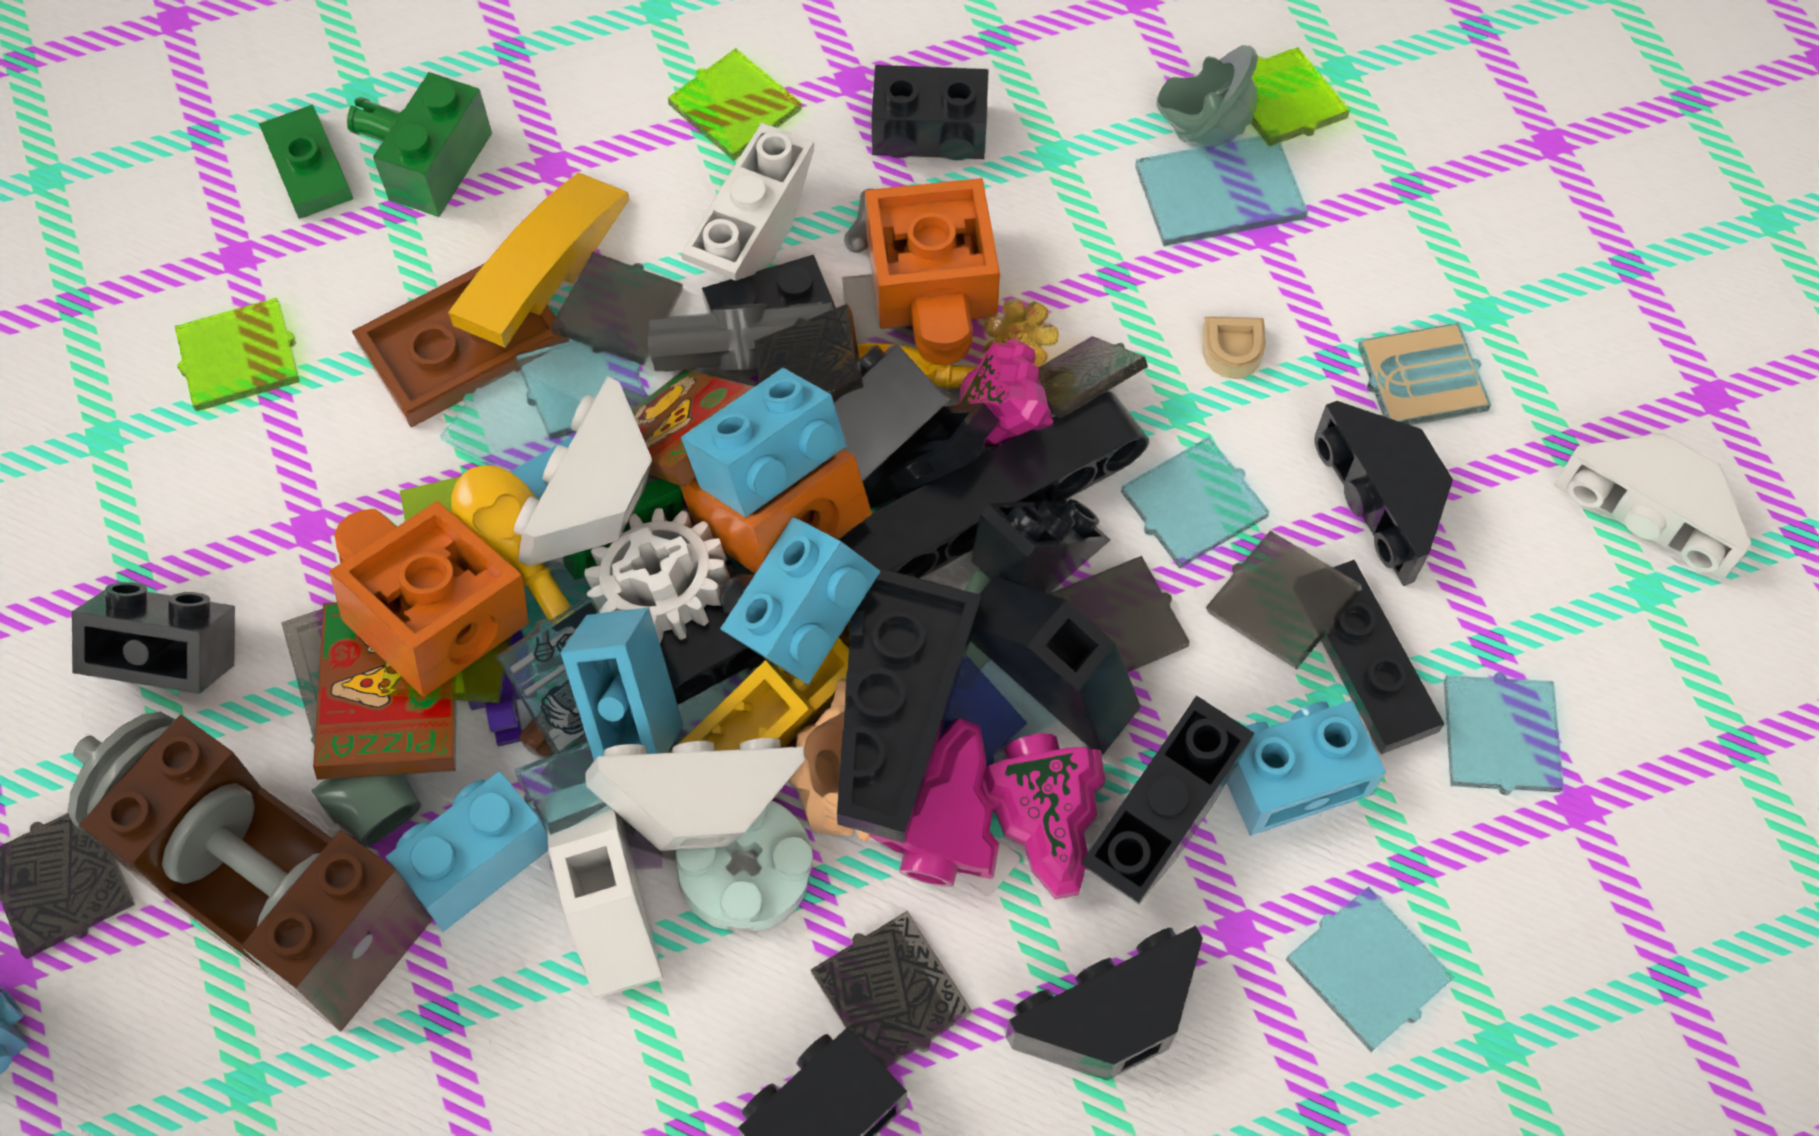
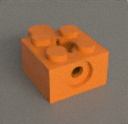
M983 178L865 190L866 236L880 329L913 325L916 347L924 360L942 365L960 361L967 356L972 344L973 326L971 319L998 317L1000 270Z
M845 449L836 453L746 518L702 490L696 478L685 487L680 486L694 525L705 521L709 525L713 538H719L724 553L755 574L792 517L836 539H840L872 515L855 455Z
M439 501L434 502L399 526L395 525L377 509L360 510L343 519L334 533L340 564L329 570L342 621L423 697L529 624L522 574Z

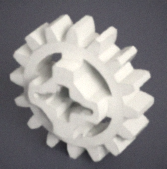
M662 508L655 509L652 522L644 524L636 514H633L629 519L631 529L625 533L622 532L618 541L612 542L609 548L598 546L591 550L597 566L585 569L584 575L591 587V590L587 592L588 598L597 613L649 607L659 643L663 638V632L671 629L680 640L686 638L685 624L690 620L703 626L709 623L704 610L707 604L721 606V590L719 586L726 584L730 580V575L725 565L727 558L719 538H713L709 525L705 521L693 526L688 512L681 511L674 518L673 522L667 521Z

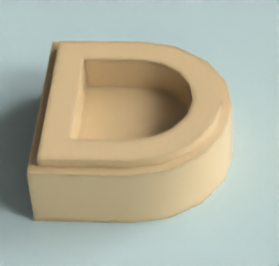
M1204 318L1202 326L1203 355L1206 364L1213 372L1222 377L1237 379L1247 377L1257 370L1261 364L1266 344L1264 318Z

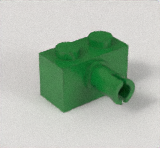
M428 72L401 112L370 102L369 99L363 97L356 98L354 100L355 105L363 108V110L352 105L350 106L347 115V127L351 133L361 134L382 141L373 159L388 199L440 217L492 134L480 89Z

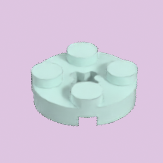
M771 800L746 832L729 846L675 850L679 888L683 899L700 919L713 927L729 930V926L739 929L752 927V931L771 928L789 917L801 904L806 895L813 861L809 838L796 816L775 801ZM739 849L744 852L748 850L755 851L759 854L756 864L760 871L751 876L743 870L734 876L727 870L732 864L730 854Z

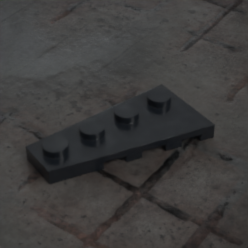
M876 567L881 572L850 619L837 825L905 844L973 635L974 626L981 609L982 595Z

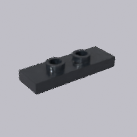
M1351 560L1297 580L1294 591L1380 753L1384 754L1440 732L1445 723L1356 561Z

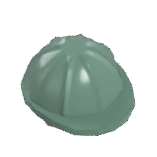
M1241 45L1220 60L1208 56L1205 58L1202 71L1198 75L1187 78L1172 77L1163 85L1157 96L1156 105L1164 118L1174 127L1179 139L1183 142L1194 141L1205 146H1218L1244 133L1246 126L1252 122V116L1255 113L1258 100L1257 89L1252 79L1258 60V55L1254 48L1248 45Z

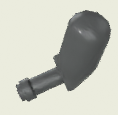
M865 190L860 194L857 220L844 236V243L847 249L853 253H859L868 246Z

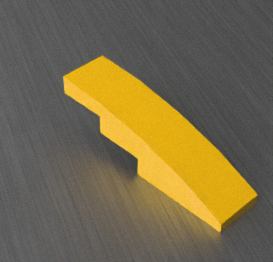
M578 172L547 196L510 233L485 262L448 313L452 325L506 348L529 312L541 315L563 281L574 284L629 201V193Z
M850 620L808 685L772 662L765 660L679 744L693 741H708L714 743L715 751L740 750V744L745 741L760 738H776L780 740L781 748H784L796 738V732L814 723L827 709L831 708L837 682L846 680Z

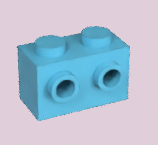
M785 368L780 369L681 437L699 487L745 518L847 446L832 395Z
M792 517L720 629L808 685L881 571L840 540Z
M649 607L586 615L560 653L594 761L598 756H604L605 749L626 744L646 746L647 754L668 753L683 726V722Z
M1352 700L1329 707L1327 702H1317L1293 714L1290 721L1271 727L1266 722H1256L1245 726L1255 734L1227 781V785L1248 833L1252 836L1370 796L1386 771Z
M498 771L488 780H477L466 786L454 799L453 806L431 823L422 822L409 829L397 842L396 849L389 853L386 858L392 867L398 871L423 908L442 932H444L549 851L548 835L539 817L501 771Z

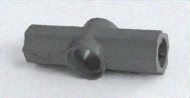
M832 302L793 304L767 308L766 303L743 304L714 308L713 313L652 318L649 320L648 347L654 371L669 372L719 366L721 371L760 368V362L763 361L760 359L765 354L762 353V350L759 351L758 346L760 348L769 342L771 336H773L763 367H767L772 350L775 348L794 346L790 360H793V357L810 355V357L796 359L815 358L827 319H813L821 316L835 318L834 315L828 314L834 313ZM829 320L827 328H831L829 336H833L834 334L831 333L836 332V330H833L836 328L835 320ZM821 324L819 327L788 330L795 327ZM819 329V331L777 337V335ZM818 334L817 336L776 341V339ZM836 334V336H835L834 338H831V337L828 336V338H830V339H832V340H834V341L837 340V334ZM767 338V341L764 344L758 343V341ZM816 338V340L774 345L775 343ZM823 339L821 348L824 345L827 346L818 354V357H820L830 346L837 348L836 344H833ZM814 345L812 348L795 350V348ZM792 348L775 350L770 364L775 361L776 355L780 352L786 353L784 360H788ZM831 348L826 354L837 353V351ZM812 350V352H809V353L794 354V352H802V351Z

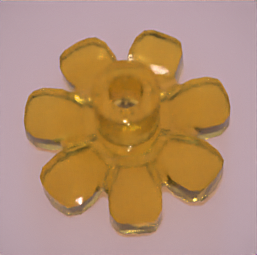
M1018 298L1006 301L1003 305V317L989 315L984 322V331L989 336L995 338L985 345V354L993 342L1006 343L1007 340L1017 338L1035 350L1034 362L1037 367H1040L1048 359V354L1041 346L1055 345L1059 337L1058 328L1050 323H1044L1049 316V310L1036 301L1031 302L1027 307Z

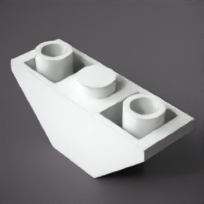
M761 122L681 252L682 260L735 281L754 275L756 271L768 268L792 228L814 152V142Z
M607 376L596 398L588 394L583 397L571 423V430L577 433L568 448L560 444L557 445L547 463L542 480L549 484L540 500L530 496L522 507L514 526V533L521 535L518 561L533 566L619 540L645 490L652 458L620 382Z
M1664 433L1580 445L1576 448L1554 484L1569 493L1579 504L1601 511L1625 525L1634 535L1642 539L1652 540L1682 557L1690 567L1701 572L1710 573L1722 581L1752 544L1721 465Z
M776 738L748 740L740 744V750L715 751L714 743L693 741L675 745L673 753L647 754L646 746L618 745L605 749L604 756H598L585 772L586 787L660 851L726 847L746 832L805 761L804 747L781 748V742Z
M589 788L546 801L548 850L564 916L593 996L598 999L663 979L622 817Z

